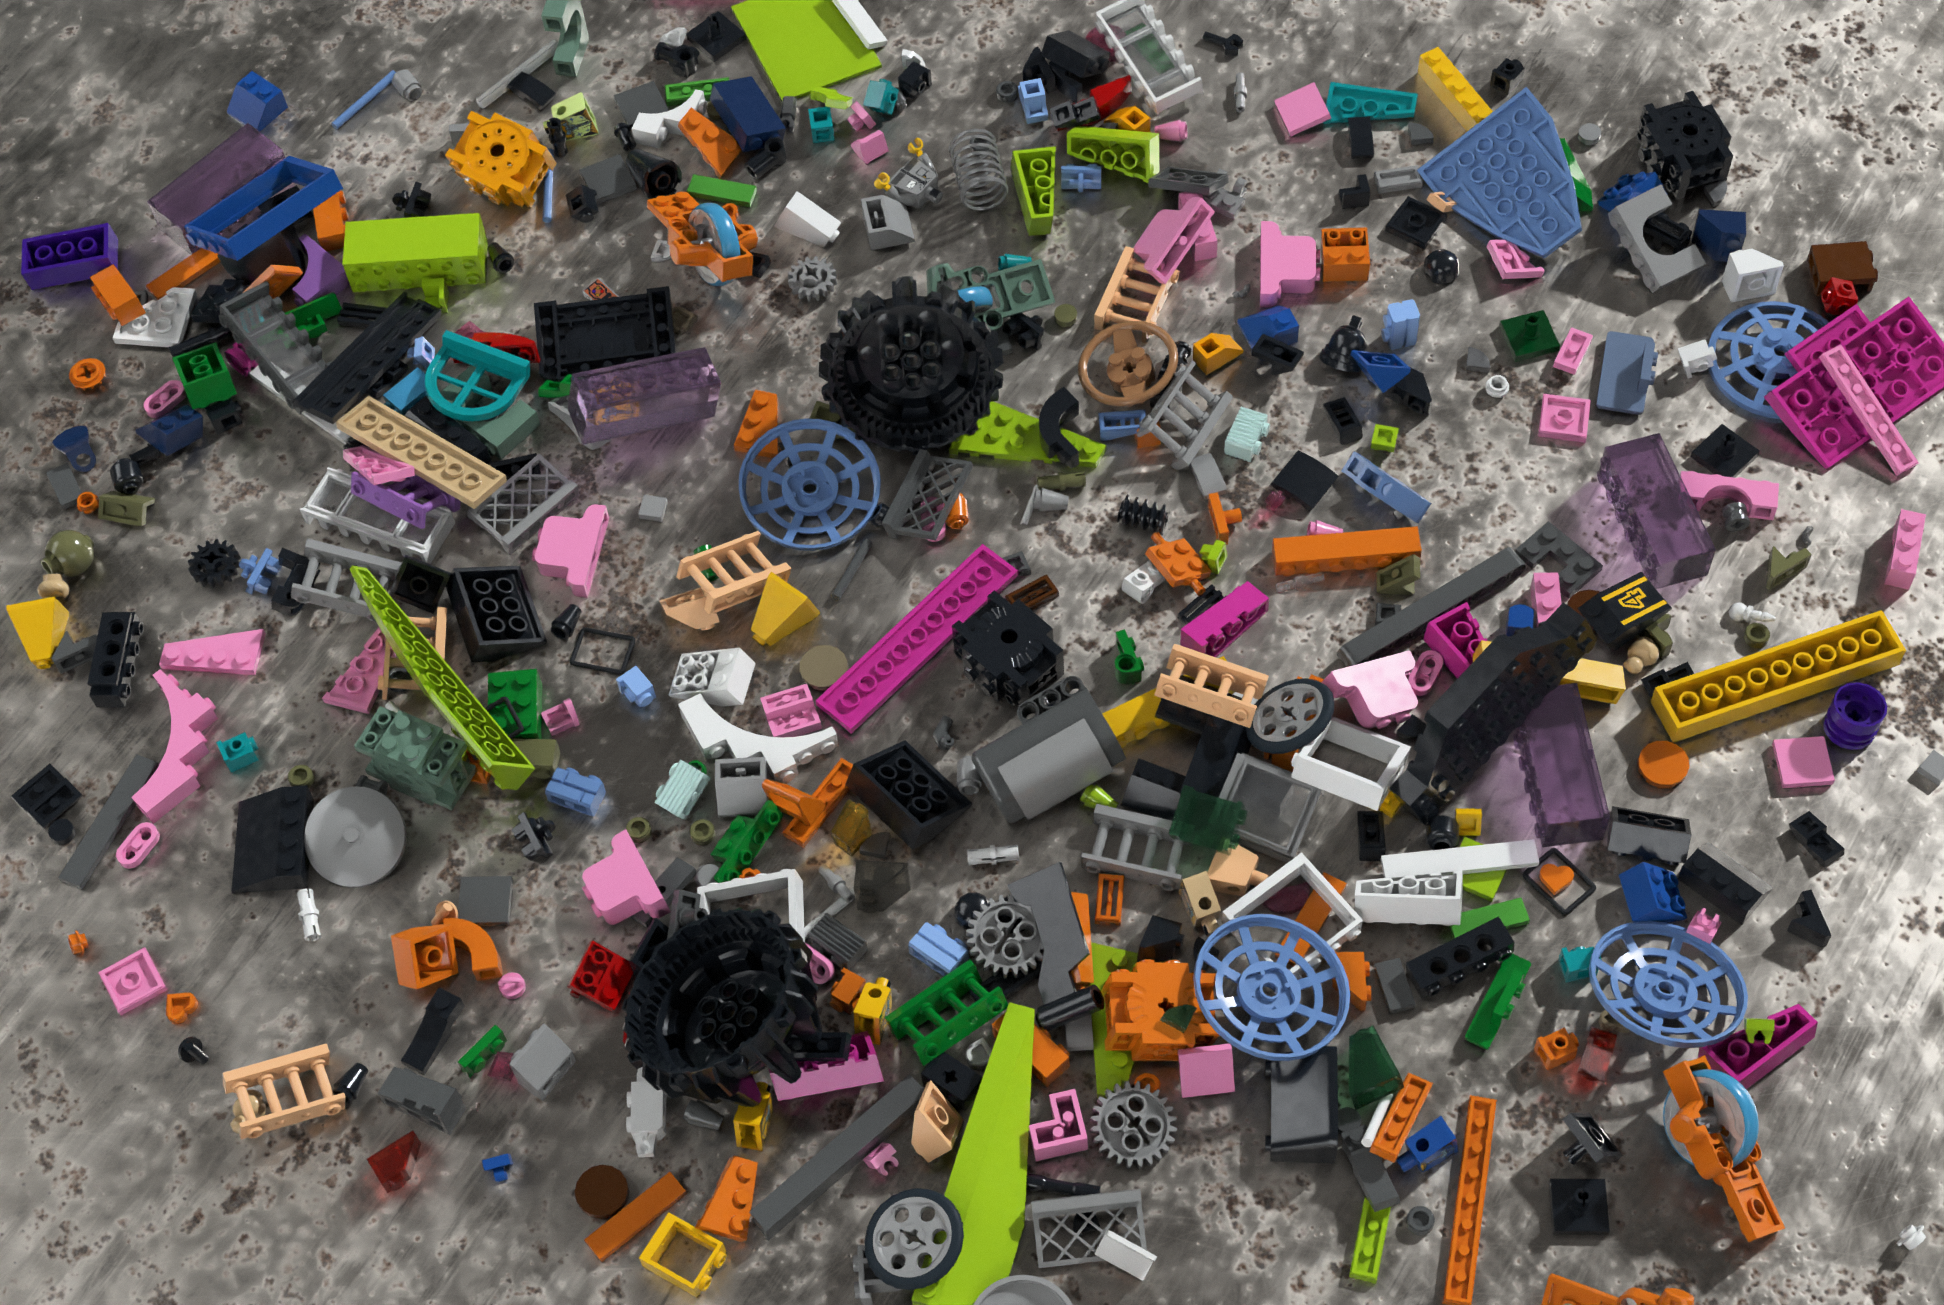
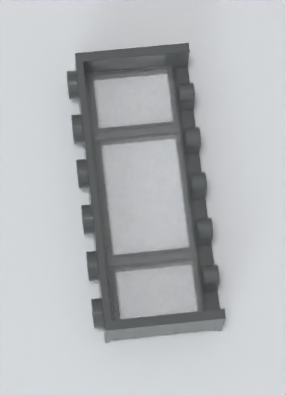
M266 281L221 304L219 320L225 328H229L234 340L238 344L241 343L248 357L257 362L261 373L270 378L274 389L284 395L288 406L291 409H295L301 415L304 410L293 407L294 399L332 361L325 363L322 359L321 347L319 345L314 347L310 345L307 330L299 331L296 328L295 316L292 313L286 315L282 311L281 299L279 297L272 299L269 295V283Z

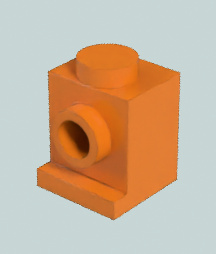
M843 967L841 970L842 979L840 981L837 980L832 986V1000L829 1004L836 1011H845L851 1015L857 1005L866 980Z
M1564 1027L1545 1037H1538L1534 1049L1548 1071L1576 1058L1579 1042L1573 1032L1568 1034ZM1560 1042L1562 1047H1559L1556 1044Z

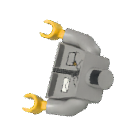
M915 138L914 142L918 148H915L910 142L908 144V151L913 154L916 153L917 157L912 156L891 179L887 173H880L874 181V186L877 189L884 188V193L891 199L901 202L906 206L921 208L928 200L938 204L943 197V192L938 190V174L926 152L921 150L923 147L922 140Z

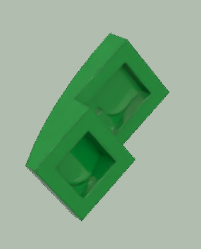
M568 374L561 382L546 380L538 388L539 397L556 398L574 394L588 384L590 377Z

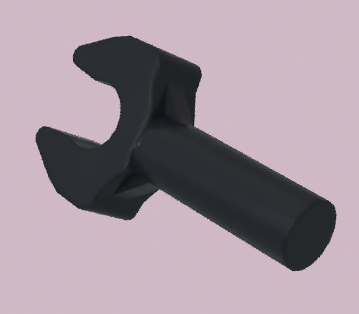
M1205 31L1203 35V40L1223 46L1225 49L1224 54L1228 56L1238 55V47H1243L1242 38L1236 34L1224 38Z

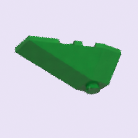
M1560 138L1575 184L1579 211H1593L1592 190L1565 138Z

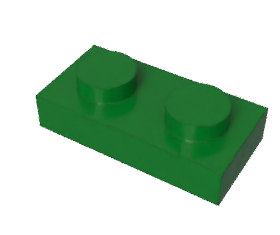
M494 1025L458 1061L462 1072L469 1078L474 1073L480 1072L485 1067L486 1061L504 1048L507 1039L498 1026Z

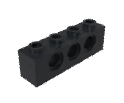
M1498 916L1406 962V973L1421 998L1427 995L1432 997L1440 993L1443 987L1451 983L1452 985L1459 984L1467 975L1473 972H1483L1489 967V964L1497 960L1501 962L1508 959L1514 952L1515 942ZM1486 944L1491 949L1489 951H1481L1478 947ZM1458 956H1464L1468 959V961L1464 963H1459L1455 960V958ZM1434 968H1442L1445 972L1437 975L1432 970Z

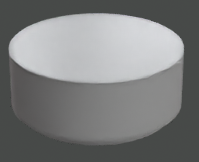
M1586 123L1579 128L1578 139L1582 144L1595 145L1599 142L1601 129L1597 125Z
M714 864L700 866L695 874L697 885L701 887L709 883H717L714 880V876L719 868Z

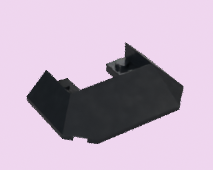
M1183 675L1179 678L1191 684H1194L1195 681ZM1206 684L1203 686V688L1218 692L1217 688ZM1230 693L1227 694V696L1238 700L1242 699L1241 697H1238L1236 695ZM1161 698L1155 714L1156 718L1201 734L1186 776L1138 758L1120 806L1144 815L1195 826V831H1197L1201 827L1209 825V819L1237 753L1248 755L1252 744L1248 740L1245 726Z

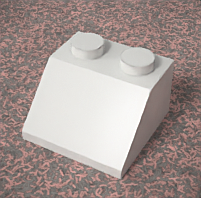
M1754 249L1737 250L1730 253L1722 279L1730 302L1733 303L1775 294L1784 267L1783 262Z

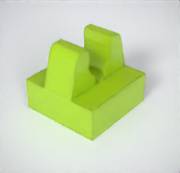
M1375 424L1371 448L1390 453L1394 452L1399 428Z
M1216 540L1214 545L1203 544L1199 551V554H1202L1201 559L1208 564L1212 571L1211 573L1219 574L1227 558L1226 544L1220 540Z
M1744 1018V1029L1748 1042L1754 1043V1036L1760 1030L1764 1035V1044H1769L1773 1035L1775 1020Z

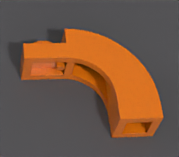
M443 919L444 924H451L455 948L464 949L471 954L472 971L477 981L501 978L503 976L500 956L491 937L484 929L464 919Z

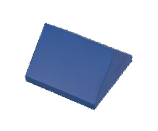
M1351 350V356L1365 376L1382 393H1385L1411 371V368L1396 354Z

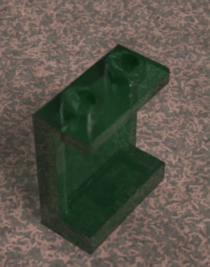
M1184 785L1169 835L1175 840L1230 855L1232 849L1236 850L1240 835L1237 832L1239 826L1244 825L1248 811L1245 810L1243 802L1238 801L1235 803L1195 791L1193 787Z

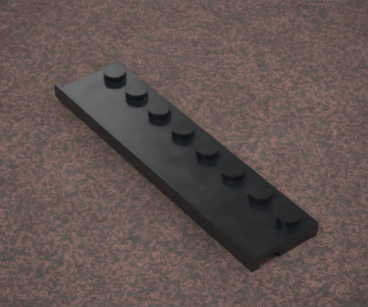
M403 292L294 399L293 407H298L334 424L415 343V339L421 337L442 316L441 309L421 299L416 301L408 297V293Z

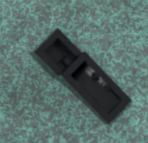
M438 988L426 1006V1012L419 1029L401 1059L403 1065L423 1075L426 1074L453 1033L451 1027L465 1007L460 997L442 988Z

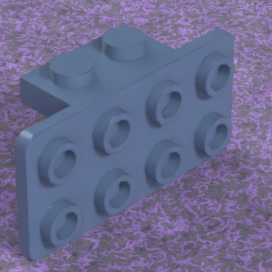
M1614 331L1607 333L1596 406L1599 409L1637 415L1643 414L1648 386L1653 385L1656 371H1651L1652 366H1656L1658 352H1654L1655 342L1653 338Z

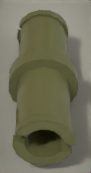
M1084 471L1070 474L1058 472V475L1037 476L1038 490L1044 488L1065 491V488L1086 487Z

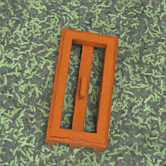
M1099 874L1095 924L1105 922V925L1115 923V925L1121 926L1124 875ZM1104 880H1108L1106 915H1101ZM1114 881H1119L1116 916H1111Z

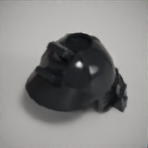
M1353 315L1349 325L1340 326L1333 333L1329 343L1326 344L1319 354V358L1324 364L1346 372L1362 371L1351 356V350L1365 351L1367 347L1364 333L1360 331L1363 324L1361 317Z

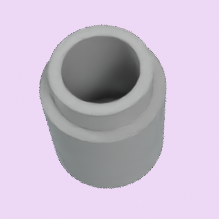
M399 70L394 74L392 84L404 99L415 101L422 95L420 83L409 70Z
M965 756L957 762V786L959 791L966 795L978 793L979 788L982 786V778L972 762V756Z

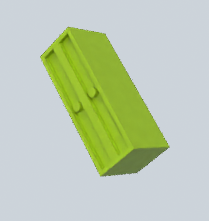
M480 213L350 221L345 224L342 265L353 292L421 288L422 279L445 278L447 286L476 285L486 283L488 239Z

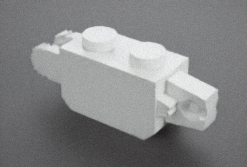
M641 1067L637 1070V1082H631V1091L627 1092V1107L631 1108V1116L626 1118L627 1133L632 1134L638 1157L643 1158L654 1157L657 1140H661L666 1135V1094L662 1090L657 1091L642 1077Z

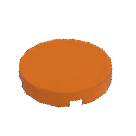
M1655 741L1647 744L1641 750L1637 761L1640 775L1646 779L1649 785L1660 789H1670L1676 787L1680 782L1682 783L1690 767L1689 758L1685 751L1677 744L1669 741Z

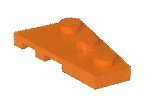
M760 390L754 391L734 443L735 451L748 453L757 439L767 431L778 426L777 394ZM779 437L767 444L758 455L774 458L779 454Z

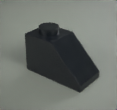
M1152 915L1139 945L1136 963L1145 959H1151L1155 962L1172 959L1176 949L1181 950L1185 935L1181 934L1182 923Z

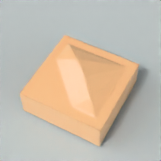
M1443 192L1430 193L1426 199L1432 206L1442 212L1453 211L1452 207L1454 204L1457 205L1450 197L1446 198L1450 202H1445L1441 199V194L1442 196L1445 195Z

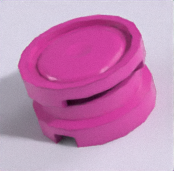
M235 342L232 349L229 348L224 352L226 360L241 375L247 376L251 372V368L258 366L255 360H251L248 357L241 343Z

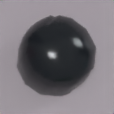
M1446 249L1432 251L1424 260L1425 274H1429L1432 282L1435 284L1453 282L1459 275L1457 256Z
M978 892L967 893L961 896L954 908V916L957 923L966 930L972 929L968 926V921L975 920L973 912L978 911L982 913L980 904L983 903L989 907V899Z

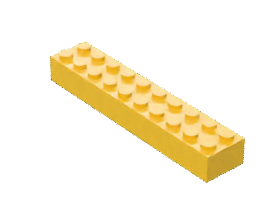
M1880 610L1657 686L1654 689L1651 704L1671 741L1674 743L1898 666L1906 649L1884 612Z

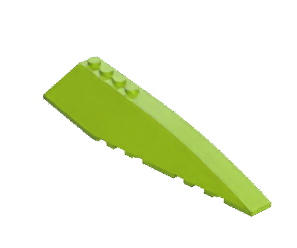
M352 565L349 568L370 612L413 680L452 727L451 731L466 742L467 750L478 758L480 766L493 776L494 783L503 790H518L535 770V767L367 568Z
M1009 1002L944 1194L959 1211L963 1222L964 1239L962 1250L956 1263L944 1277L925 1288L914 1289L911 1299L913 1305H973L978 1296L988 1286L1010 1276L1025 1226L1035 1009ZM939 1231L936 1233L934 1243L942 1244L946 1240V1232ZM925 1255L921 1268L930 1266L932 1263L931 1255Z

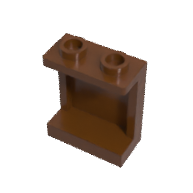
M1867 241L1811 245L1807 262L1816 296H1821L1820 293L1831 277L1852 281L1853 285L1865 284L1866 291H1872L1874 283L1878 280V271L1873 267V252L1869 250Z

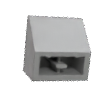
M884 195L861 199L863 219L871 250L915 242L905 204Z
M765 757L715 759L718 818L737 817V815L756 816L765 802L769 800L762 788L763 781L768 779V767Z
M543 1024L539 1029L531 1033L527 1044L514 1053L509 1065L518 1084L543 1101L576 1062L572 1050L548 1026Z

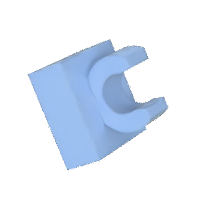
M423 336L416 338L415 346L407 350V358L413 357L414 365L421 364L427 369L435 357V348Z

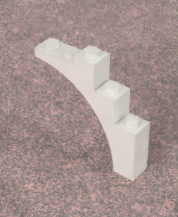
M701 694L678 704L681 716L706 761L718 758L728 750L732 758L765 757L768 771L776 782L788 783L792 781L795 776L799 775L798 765L807 764L813 758L821 754L830 753L835 747L839 746L837 734L833 727L804 736L768 737L744 731L730 724L713 711Z

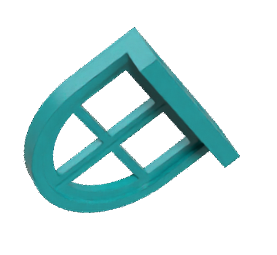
M446 330L442 335V347L428 366L425 374L426 394L431 404L448 417L462 421L487 420L506 411L515 401L530 377V361ZM450 358L476 367L467 382L440 373ZM485 371L512 380L502 396L476 386ZM437 379L462 388L453 404L440 394L437 387ZM471 392L496 400L483 407H462Z

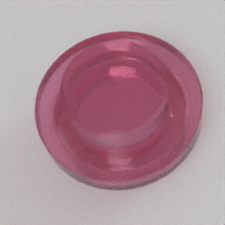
M1281 490L1277 493L1272 491L1265 500V503H1267L1266 510H1272L1275 513L1283 504L1286 497L1282 495L1283 492Z

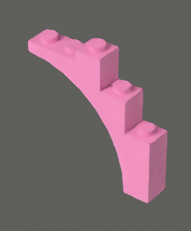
M161 669L154 673L153 677L169 702L171 734L166 753L157 770L148 782L131 797L138 809L153 824L200 787L196 779L199 775L192 766L209 753L205 745L208 741L201 732L218 720L214 712L216 706L208 697L203 699L198 693L192 696L185 688L181 691L177 687L179 686L178 681L171 674L167 676Z

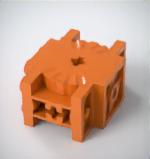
M1145 959L1137 962L1131 972L1127 969H1118L1110 973L1101 990L1105 1001L1107 1025L1105 1051H1131L1132 1061H1178L1179 1049L1212 1046L1215 1043L1219 1034L1208 1023L1199 1007L1194 990V971L1189 973V963H1180L1179 960H1168L1165 963H1159L1151 959ZM1201 970L1200 984L1204 1001L1214 1000L1213 987L1216 975L1215 973H1207V971ZM1215 1010L1210 1011V1013L1216 1020Z

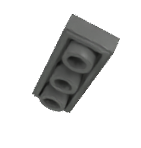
M678 857L655 881L667 905L673 900L674 890H682L696 874V869ZM643 910L631 916L632 919L646 928L650 926L654 919L648 913L645 914Z

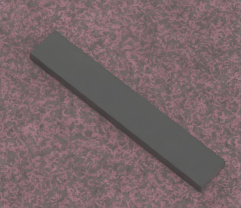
M136 754L58 878L61 882L81 890L84 888L136 804L131 797L148 782L157 770L158 762Z

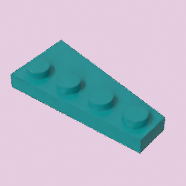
M1330 82L1326 107L1331 119L1324 121L1323 124L1348 122V118L1370 117L1371 120L1411 118L1415 115L1418 94Z

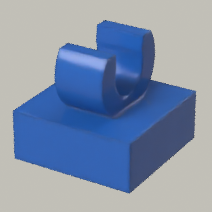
M507 1153L482 1160L484 1171L493 1170L495 1181L500 1182L508 1179L505 1166L512 1165L513 1161L511 1154Z

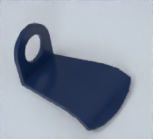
M85 425L67 429L53 440L52 443L56 449L67 455L73 468L77 471L87 472L95 466L96 457L89 445V432ZM78 455H89L90 463L87 466H79L76 462Z

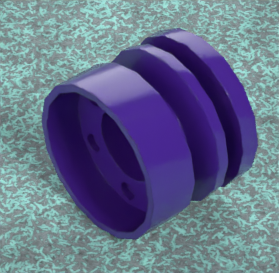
M1860 682L1847 683L1840 687L1835 693L1824 717L1823 727L1828 738L1841 748L1850 750L1863 749L1869 746L1875 739L1887 715L1888 706L1884 696L1874 687Z

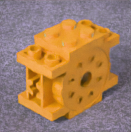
M470 111L467 117L470 123L454 150L449 148L445 154L450 162L449 165L456 170V175L464 179V183L470 187L469 190L474 194L488 196V200L496 205L502 203L509 206L512 201L520 207L525 205L531 208L535 202L533 195L548 169L553 171L557 164L548 148L540 144L532 130L495 112L491 119H488Z

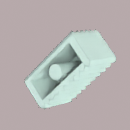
M1241 406L1225 440L1224 453L1251 462L1253 456L1258 455L1261 450L1262 442L1260 440L1262 436L1266 437L1270 429V424L1267 423L1268 415Z
M680 759L678 763H675L670 768V777L666 784L658 788L656 792L657 799L654 803L675 816L686 820L711 777Z

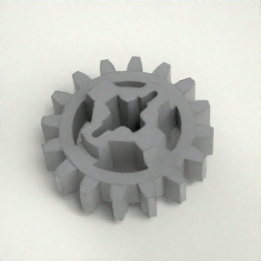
M817 256L813 260L806 257L805 262L798 260V266H791L792 272H788L789 288H792L793 295H799V299L806 296L809 302L812 297L820 301L821 295L826 298L828 297L827 291L834 292V285H837L836 269H833L832 263L827 264L826 258L818 261Z

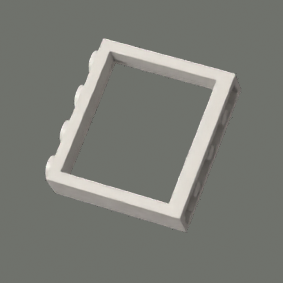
M1332 716L1325 730L1315 740L1300 748L1299 752L1294 754L1291 761V766L1294 767L1291 778L1378 811L1390 792L1389 788L1405 768L1411 746ZM1323 739L1385 762L1388 766L1376 783L1314 759L1312 755Z
M1300 853L1222 911L1221 922L1225 924L1235 918L1246 916L1301 875L1346 925L1343 930L1327 941L1334 952H1338L1344 942L1347 940L1351 942L1361 934L1360 930L1363 920L1303 853ZM1236 930L1231 932V934L1242 945L1239 931ZM1315 950L1304 959L1315 970L1322 963L1323 957ZM1256 951L1259 961H1272L1264 951ZM1296 964L1290 969L1297 980L1302 978L1301 975L1304 974V971L1301 969V966Z
M783 869L770 874L761 873L754 877L734 878L728 882L709 883L706 886L697 887V894H701L699 908L706 909L708 915L711 912V902L788 888L789 924L799 933L805 943L803 881L795 869Z

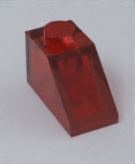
M1591 1026L1577 1073L1582 1074L1587 1080H1600L1603 1082L1613 1054L1617 1034Z
M414 1130L367 1158L368 1163L387 1193L399 1190L406 1184V1181L411 1179L421 1142Z

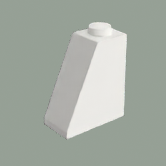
M797 191L774 226L794 236L825 247L828 241L833 243L840 232L837 228L841 222Z

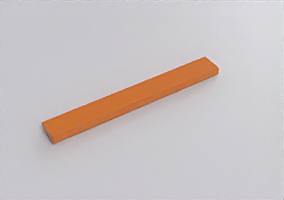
M1469 1096L1443 1304H1472L1497 1102L1495 1099Z

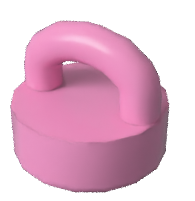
M507 973L498 981L499 990L503 997L507 999H517L525 992V981L518 973Z

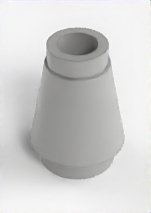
M1041 488V490L1036 489L1033 508L1039 509V511L1067 510L1069 497Z

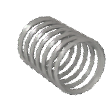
M975 128L965 130L955 136L949 144V153L952 158L958 189L960 190L961 202L965 207L981 211L998 206L1006 199L1009 192L994 135L985 129ZM972 132H983L989 136L968 135L955 142L959 137ZM982 138L991 143V145L984 143L968 144L954 153L955 147L967 139ZM983 146L989 148L986 152L975 151L962 157L958 156L961 151L970 147ZM982 154V155L977 156V157L967 158V157H970V156H972V155ZM988 155L991 156V159H990V160L984 159V158H986ZM975 163H985L979 167L966 168ZM990 163L993 164V167H992V168H987V167H986V166H988ZM987 171V172H985V173H983V174H981V175L968 176V175L973 174V173H975V172ZM991 172L996 173L994 176H987ZM992 181L997 182L986 191L978 193L967 192L970 188L982 187ZM1000 184L1002 185L1000 191L989 199L971 201L965 197V195H985L995 190ZM1004 191L1002 198L990 206L974 207L968 204L988 203L996 199Z

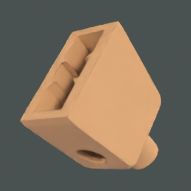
M1225 837L1222 838L1207 871L1214 891L1240 897L1247 894L1250 885L1256 887L1267 879L1269 875L1257 871L1259 857L1256 854Z

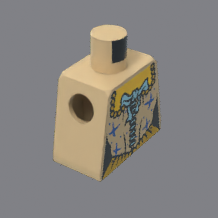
M1207 871L1182 879L1178 894L1193 927L1198 928L1202 926L1206 937H1209L1219 927L1217 920L1219 919L1221 908Z

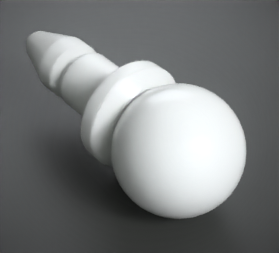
M1734 603L1729 608V616L1736 622L1744 620L1747 623H1750L1752 620L1770 622L1776 619L1775 616L1767 612L1756 611L1753 606L1747 607L1743 603Z

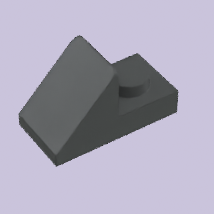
M68 631L64 633L52 657L54 664L61 674L93 659L97 635L83 638L81 641L74 643Z

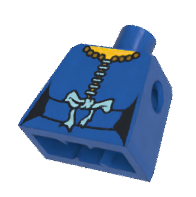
M1440 1116L1405 1141L1407 1151L1400 1155L1396 1162L1404 1173L1416 1165L1421 1172H1425L1459 1152L1457 1139L1442 1116Z

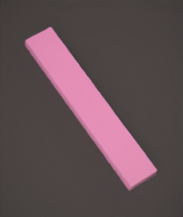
M1840 344L1821 354L1819 358L1895 475L1898 476L1918 465L1919 462L1843 346Z

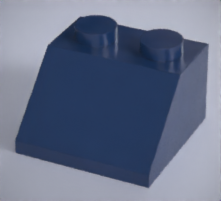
M1699 209L1691 242L1714 261L1727 262L1730 253L1742 250L1746 237V212Z
M187 404L136 429V434L163 454L169 456L203 437V415L193 410Z

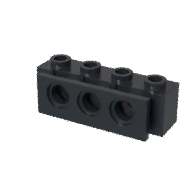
M102 612L87 682L88 686H91L89 696L96 707L125 708L127 698H130L131 677L135 675V657L139 655V637L143 635L144 631L143 622L139 620L135 612Z

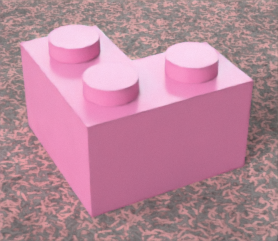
M1072 1089L1049 1094V1104L1053 1120L1029 1125V1135L1035 1161L1088 1150V1138L1076 1090Z

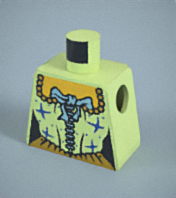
M582 92L551 107L553 118H558L561 121L562 130L566 134V141L599 134L595 116ZM544 121V129L546 133L549 134L547 121Z

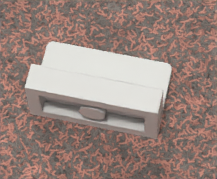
M1106 1230L1094 1253L1096 1256L1142 1281L1153 1261L1155 1262L1157 1256L1110 1230Z

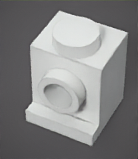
M1705 339L1678 348L1688 379L1692 378V373L1702 372L1714 366L1713 361L1717 360L1713 346L1708 347Z

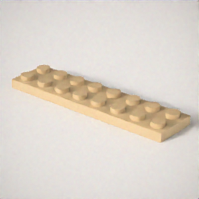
M370 396L366 397L336 422L337 429L385 457L414 466L415 475L473 509L477 508L507 482L506 475Z

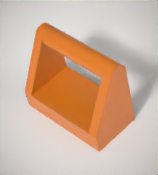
M768 779L762 783V788L768 799L773 801L781 812L809 825H812L826 807L822 800L787 784Z

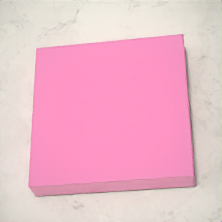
M1314 82L1274 100L1290 137L1331 119L1330 113Z
M1543 394L1538 437L1585 443L1591 400Z
M1824 736L1773 740L1772 746L1782 788L1833 785L1835 779Z
M145 947L98 972L120 1015L131 1011L168 990Z
M1231 1044L1178 1050L1182 1098L1235 1092Z

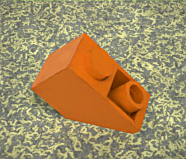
M1335 952L1344 966L1348 978L1350 1003L1358 1010L1365 1011L1367 1001H1371V985H1366V977H1370L1369 961H1365L1364 952ZM1333 978L1332 987L1336 991H1338L1337 982L1335 978Z

